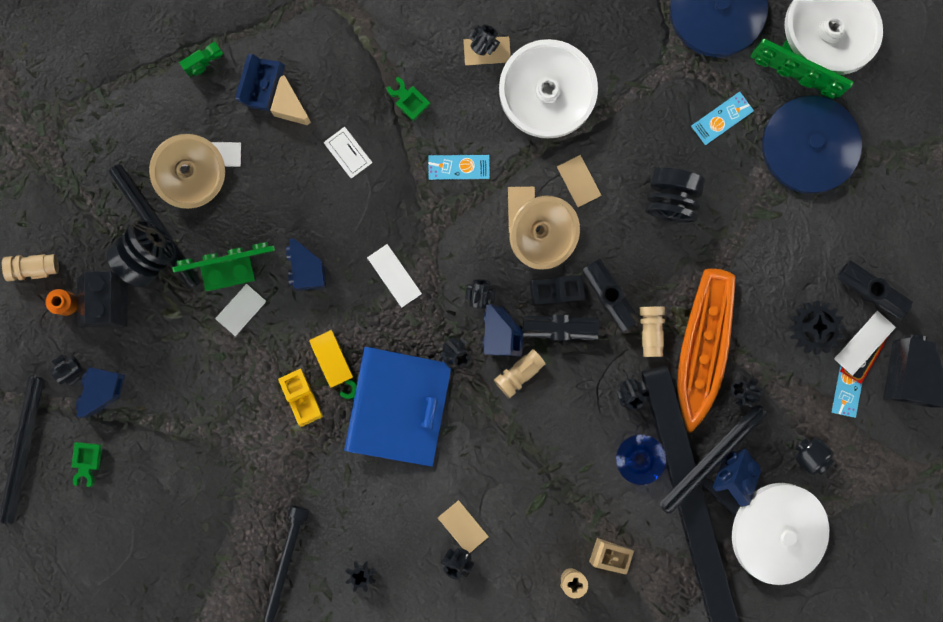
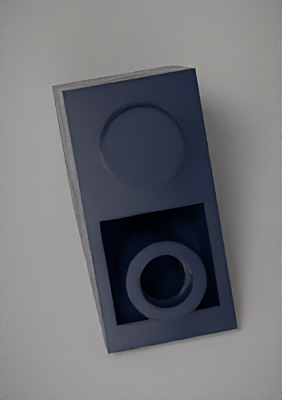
M289 239L290 246H286L287 260L291 261L292 270L288 271L289 284L293 285L297 291L326 288L324 263L298 241Z
M486 304V312L484 313V354L493 356H522L523 331L503 307Z
M89 367L88 372L86 371L82 378V386L84 388L82 396H79L76 402V410L78 411L76 417L89 418L118 400L125 374Z

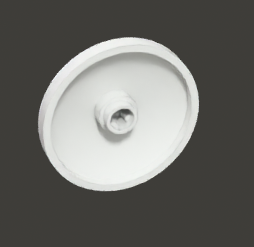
M793 0L785 17V33L787 41L795 54L839 75H845L864 67L878 52L883 38V24L880 13L872 0Z
M551 39L534 41L518 49L506 62L499 84L500 102L508 119L521 131L539 138H558L577 130L593 111L598 94L596 73L588 58L576 47L563 41Z
M789 483L770 484L755 491L750 505L740 507L732 528L733 549L741 566L760 581L774 585L790 584L811 573L824 556L829 540L828 517L820 501L809 491Z

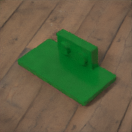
M762 39L750 56L755 59L757 64L764 67H772L781 76L792 77L798 80L802 86L807 88L813 87L821 91L823 96L830 99H838L854 83L827 68L795 54L787 39L782 47L769 40Z
M268 242L253 245V250L243 252L241 247L227 250V256L218 257V253L202 256L203 261L195 263L192 258L176 261L177 266L172 267L173 273L200 268L205 291L216 290L255 281L250 257L274 252L275 248L274 245L268 247Z

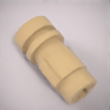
M56 254L28 257L18 255L15 258L13 256L3 257L2 272L4 279L9 282L16 281L17 278L18 280H25L26 277L38 279L47 278L50 274H58V258Z
M640 307V316H643V319H640V324H643V357L663 356L664 331L662 323H665V319H662V315H665V307Z
M532 350L518 360L511 369L504 370V375L500 374L494 379V382L508 398H511L516 393L515 390L519 391L522 388L521 385L532 378L545 365V362L535 350Z
M569 568L562 573L560 586L567 596L580 598L587 592L588 581L580 571ZM573 578H575L577 581L573 582V586L570 585L569 582H572Z

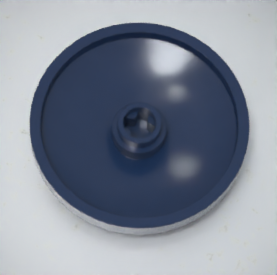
M670 0V19L676 34L690 49L710 57H726L743 51L756 40L767 19L768 3L767 0Z
M820 96L799 97L781 106L769 119L762 137L763 157L771 174L787 188L807 194L826 192L842 184L857 167L862 150L861 134L852 115L839 103Z

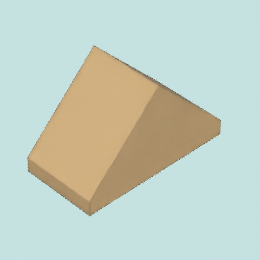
M284 75L281 76L270 111L274 117L309 125L311 121L286 77Z
M597 538L589 562L596 568L627 575L634 550Z

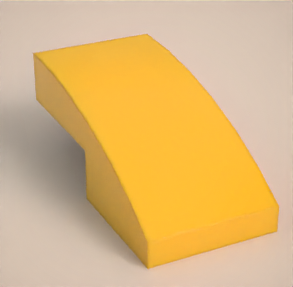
M332 330L309 340L330 388L353 378V374Z
M298 369L278 379L300 427L323 417L302 369Z

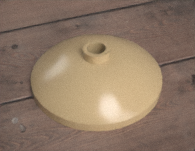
M179 134L168 138L155 150L150 161L149 175L154 190L164 201L175 207L189 209L205 205L218 194L225 178V165L219 150L210 141L194 134ZM188 165V171L181 173V166Z
M540 196L528 201L516 213L511 224L510 243L514 254L522 263L534 269H550L560 265L573 253L580 235L578 216L569 203L555 196ZM540 225V231L536 233V228Z

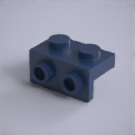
M248 54L235 100L248 108L270 111L285 64L280 61L260 59L254 54Z
M746 449L732 451L722 461L713 488L716 492L728 489L741 507L748 506L751 503L761 473L760 466Z

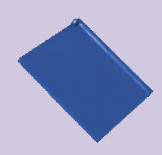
M364 347L344 451L433 467L451 368L440 361Z

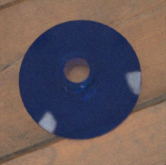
M641 434L633 435L624 440L617 450V469L624 479L633 484H650L656 481L665 469V451L662 445L653 437ZM639 454L644 457V461L641 464H637L635 461L636 456Z

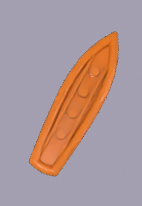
M722 269L704 270L681 348L677 381L678 401L685 427L689 433L693 432L711 409L718 395L727 364L736 277L734 274Z

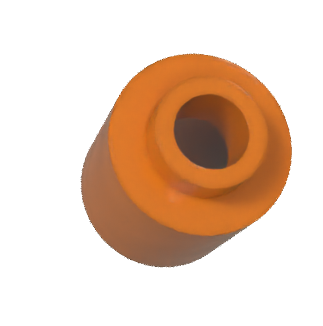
M55 289L47 295L46 307L54 314L69 316L77 310V297L71 292Z

